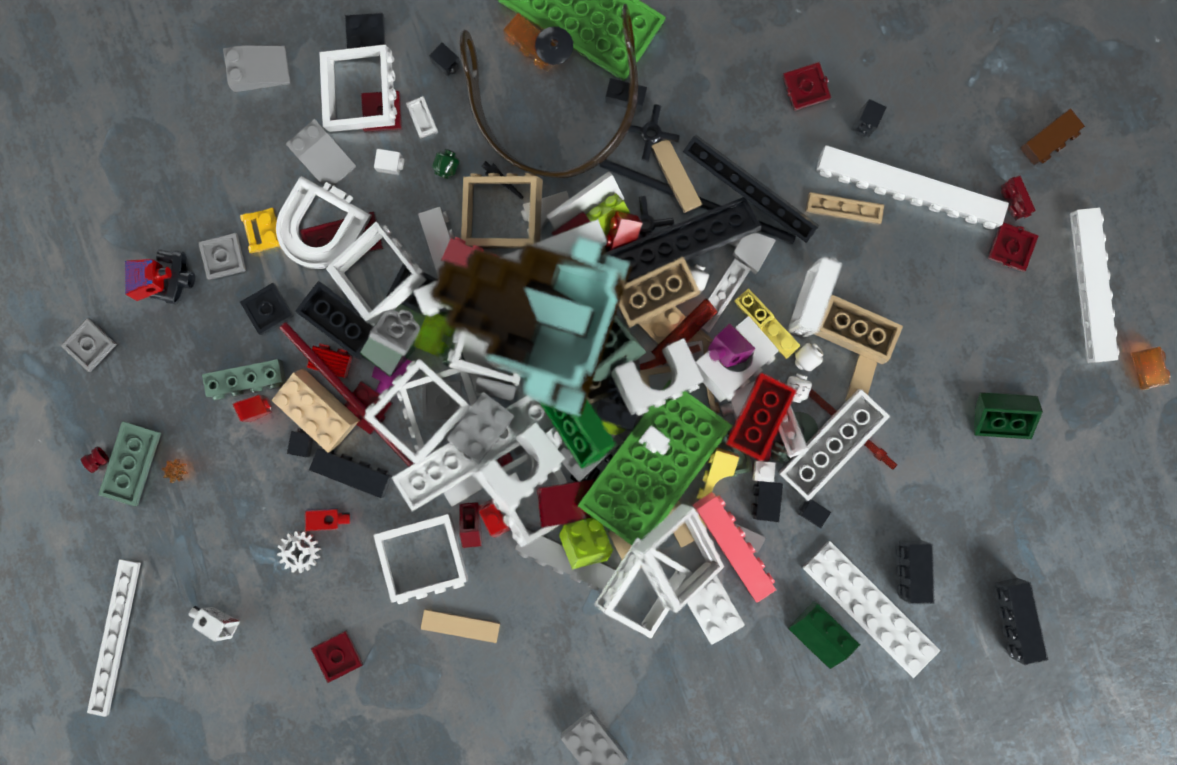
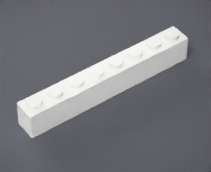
M1100 208L1076 210L1070 213L1087 361L1088 363L1118 360L1120 351L1116 344L1117 328L1114 326L1113 319L1115 317V310L1111 302L1113 292L1109 285L1108 252L1105 250L1106 234L1102 226L1104 216Z

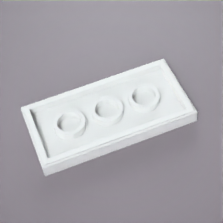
M609 171L546 216L554 230H556L581 212L587 214L592 208L597 207L615 193L622 200H624V197Z

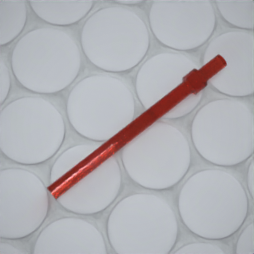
M811 388L809 397L828 414L833 416L837 410ZM869 439L863 444L874 453L876 459L882 460L889 468L894 470L898 464L887 455L883 448H878Z

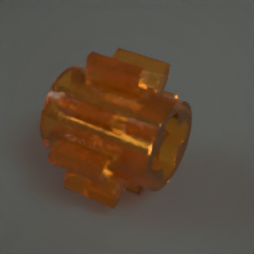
M175 459L174 464L172 461H166L167 466L162 468L165 473L163 478H170V483H175L176 479L183 481L182 476L188 474L184 468L187 464H179L180 459Z

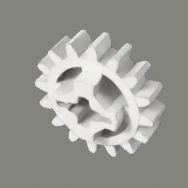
M295 531L294 536L292 533H288V539H281L284 544L278 546L282 552L278 553L277 556H282L283 559L279 562L286 563L285 569L292 567V573L296 572L297 569L299 573H302L304 568L307 571L311 569L310 564L313 566L317 564L314 559L320 558V555L316 554V552L321 550V548L315 546L319 541L312 540L313 534L307 537V531H303L301 535L299 531ZM292 542L293 546L287 550L288 545ZM297 549L302 550L303 553H302V554L296 553V550H297ZM311 554L310 559L305 563L307 555Z

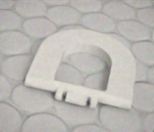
M301 176L279 212L276 223L277 239L285 254L296 263L307 268L324 269L361 236L371 219V215L351 204L352 196L348 195L346 200H344L347 193L332 186L331 190L328 191L331 184L326 182L322 188ZM315 195L348 213L331 242L317 248L304 244L298 230L300 221Z

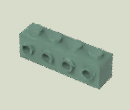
M279 359L202 374L206 397H213V400L224 399V395L232 394V397L244 395L243 391L251 390V393L261 392L263 387L268 386L270 389L281 388V384L286 382L283 361Z

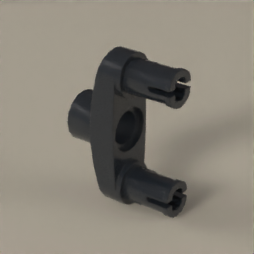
M158 250L157 254L164 257L156 256V260L158 262L172 263V276L169 278L168 289H163V291L151 295L150 299L177 304L184 288L191 289L194 286L195 273L187 271V257L184 252Z

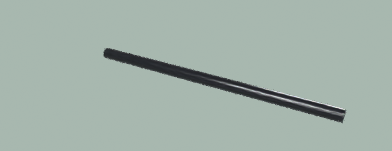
M607 159L599 164L601 168L675 197L670 185ZM699 197L702 203L700 207L708 211L722 206ZM759 221L761 224L760 232L790 244L794 243L796 235Z

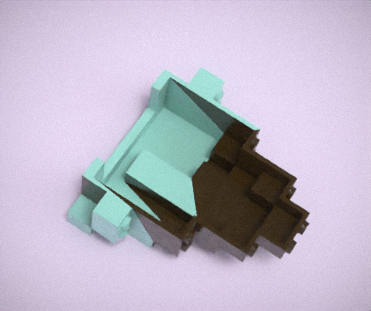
M578 238L577 243L573 244L571 249L572 256L526 243L524 249L522 248L519 253L520 262L475 248L467 258V267L444 261L443 266H440L438 270L439 278L437 283L431 289V299L437 304L452 308L447 314V325L453 330L472 335L479 341L489 343L485 349L486 359L495 367L517 373L520 377L525 378V393L531 399L555 406L560 411L581 417L632 268L630 262L609 257L606 255L602 244Z

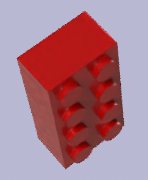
M763 373L758 374L725 444L759 461H763L797 390Z

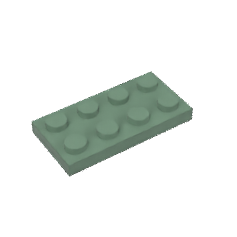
M122 421L98 495L128 505L138 506L161 432Z

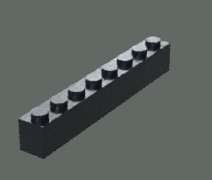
M698 135L693 136L683 150V153L805 243L808 242L818 229L819 225Z

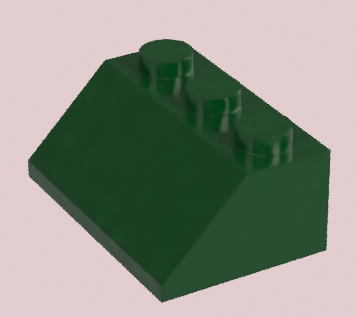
M980 392L975 406L974 435L1032 439L1043 413L1038 396Z
M815 601L788 627L829 669L848 659L861 645Z

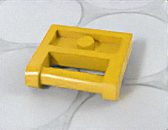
M274 208L240 215L241 222H244L249 242V253H256L280 246L276 234L277 216ZM252 220L257 221L262 244L256 243Z

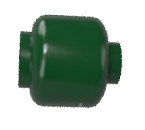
M445 149L444 152L438 151L432 164V169L435 170L434 174L446 179L449 176H454L460 162L455 157L456 153Z

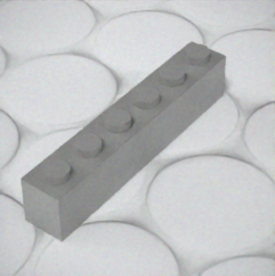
M525 527L529 536L536 532ZM545 535L522 547L517 543L515 547L518 555L524 558H528V556L535 558L537 564L544 567L548 564L553 567V571L562 575L565 572L571 575L570 579L579 583L581 580L587 582V586L596 591L599 588L603 590L616 571V568L603 562L572 569L562 543Z

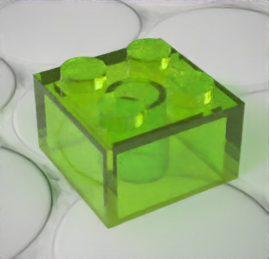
M427 314L413 346L439 357L448 346L445 344L447 338H451L455 330L447 325L446 317L439 314L432 316Z

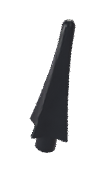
M485 161L481 166L486 170V176L490 173L504 176L494 163L490 165ZM501 184L520 199L524 198L512 184Z

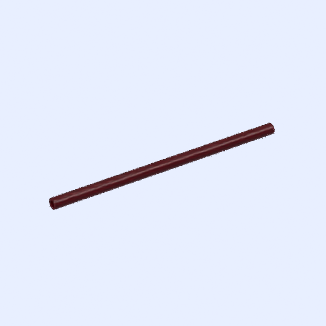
M287 322L283 323L279 329L404 463L408 467L414 465L415 463L365 418L367 408L292 327Z

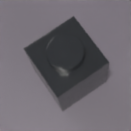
M443 42L429 55L431 62L447 76L451 73L454 74L460 67L459 57Z
M298 428L297 431H291L287 454L310 457L313 438L302 428Z
M812 499L809 501L804 500L798 509L800 510L798 515L818 528H822L831 514L829 510Z

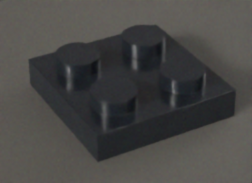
M383 13L345 15L347 49L386 45Z
M275 283L269 284L240 301L259 335L266 333L293 317L291 310Z

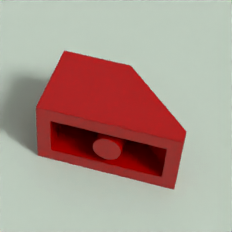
M256 395L233 403L240 422H253L272 413L270 410L272 407L271 402L264 395Z

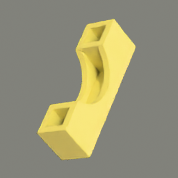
M721 448L714 450L708 459V463H710L709 470L705 469L702 481L705 482L703 488L698 490L697 499L700 500L711 493L713 487L720 479L734 475L739 460L738 453ZM698 515L701 522L705 525L701 517Z

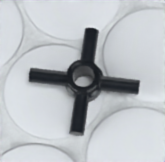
M658 104L653 106L650 122L646 123L643 127L631 125L628 130L630 133L640 134L645 141L641 160L646 162L649 161L652 145L659 139L679 142L680 135L661 131L660 126L657 124L661 105ZM652 129L656 131V135L651 137L646 132Z
M646 196L639 197L641 214L639 219L642 222L649 221L651 223L648 229H640L639 234L643 235V238L653 233L656 227L674 225V218L654 220L652 216L648 215Z

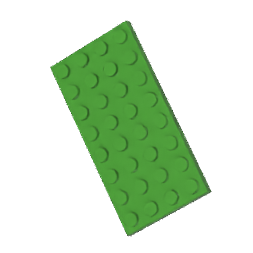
M498 0L499 3L542 30L548 27L565 29L572 37L573 50L622 81H626L630 75L623 30L622 6L627 4L631 15L636 64L666 20L665 16L640 0Z
M668 380L661 391L669 387L671 380ZM686 391L682 392L683 396L672 400L670 397L665 399V404L657 408L654 405L648 408L649 411L644 413L578 504V507L630 545H633L637 538L643 540L668 516L733 426ZM649 426H653L670 440L668 443L670 447L664 455L657 451L655 453L651 452L645 447L646 442H643V444L638 442Z

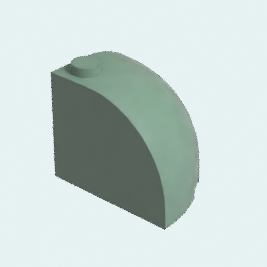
M617 314L615 315L593 381L610 378L612 376L611 372L615 368L631 361L634 363L647 353Z

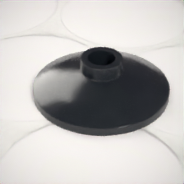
M548 27L537 36L535 42L536 53L547 64H562L570 58L573 52L572 37L563 28ZM557 41L558 44L556 46H552L551 42Z

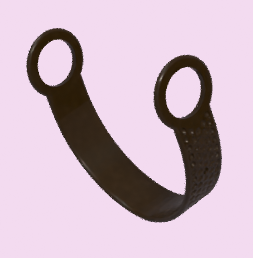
M627 4L622 6V20L629 63L630 91L624 118L613 138L597 155L587 162L565 171H544L529 167L509 154L495 138L482 108L478 83V60L474 42L467 30L461 32L460 53L471 110L482 135L501 157L514 166L537 175L551 178H569L593 169L616 150L631 126L638 100L635 41L631 15ZM466 44L471 55L472 74L468 64Z

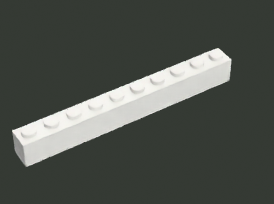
M825 146L822 149L816 171L820 172V175L830 178L833 176L842 183L852 182L862 189H874V192L877 194H890L896 200H909L915 206H928L929 210L934 212L943 211L947 212V215L950 217L958 218L959 216L965 218V221L969 223L978 222L984 224L983 226L988 229H995L1003 224L1009 203L830 146Z
M440 207L418 213L437 275L440 266L444 264L440 260L451 238L455 239L452 229L448 230L446 224L449 222L447 212L442 211ZM466 334L462 348L465 362L493 370L495 366L486 359L485 349L489 343L479 341L476 337ZM470 374L476 396L479 397L482 393L476 392L477 377L480 376Z
M595 220L533 245L572 256L571 249L573 244L577 243L578 238L602 244L603 248L607 240L599 221ZM521 249L502 257L520 262L519 253ZM437 282L414 290L424 315H435L439 313V309L444 307L450 309V307L437 304L431 299V289Z

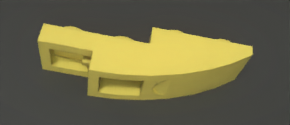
M749 288L734 300L746 317L749 316L785 359L800 348L801 345L774 318L773 313Z

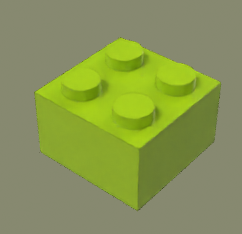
M595 518L564 524L559 534L572 569L607 561L613 552L603 524Z

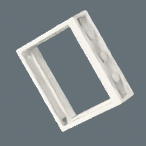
M386 45L320 52L323 128L329 132L395 125L397 110L394 107V100H396V91L393 88L395 72L392 69L394 57L392 51ZM380 56L383 115L336 120L334 61Z
M377 222L368 228L326 268L363 319L374 327L386 311L394 310L426 281L422 275L424 271L416 263L413 264L411 261L413 257L406 250L403 251L401 249L402 243L396 237L393 238L391 236L392 231L386 225L383 227ZM383 237L412 275L372 311L344 273Z
M822 257L808 268L787 328L790 334L806 338L818 332L841 267V263H838L836 258Z
M455 331L452 342L455 344L453 350L450 349L448 354V361H450L448 367L514 386L519 385L521 377L517 373L510 371V375L459 360L466 333Z
M420 359L417 362L413 360L406 369L408 371L405 375H399L392 382L394 386L390 390L386 389L379 396L381 400L376 405L371 404L365 411L367 413L365 418L417 466L471 408L466 401ZM421 369L461 407L415 456L379 423L374 416Z
M452 368L436 374L439 378L460 373L471 407L473 406L477 398L469 373ZM429 376L405 383L397 392L399 401H404L406 407L402 409L405 420L409 419L411 427H408L411 438L415 437L418 444L414 446L416 454L424 447V443L406 389L433 381ZM437 448V449L432 450V451L429 453V455L432 454L433 452L437 451V450L440 449V448Z
M526 454L502 467V470L506 473L531 458L529 454ZM560 468L554 473L551 471L547 475L552 486L568 483ZM493 500L496 508L504 516V523L513 532V539L517 540L520 547L531 543L559 526L545 527L529 536L515 510L511 511V509L503 511Z
M684 504L677 507L633 548L663 606L676 613L724 568L719 558L720 554L716 552L713 546L714 542L708 536L705 525L698 517L699 513L692 506ZM685 521L706 562L673 592L652 551Z
M451 513L373 535L391 603L396 601L398 604L406 603L409 601L408 598L416 596V599L428 596L427 593L432 591L435 594L442 593L450 586H453L454 589L465 586L464 583L468 581ZM445 523L459 577L397 594L383 540Z
M637 538L594 605L605 614L652 638L669 609L663 606L659 597L641 625L613 610L641 567L633 551V548L642 541ZM657 549L652 551L656 558L676 569L669 580L673 592L693 574L686 567Z

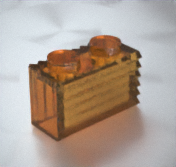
M1161 347L1131 353L1141 390L1170 384L1171 375L1169 370L1166 369L1164 362L1166 355L1161 350Z

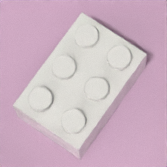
M717 575L687 603L711 645L745 626Z

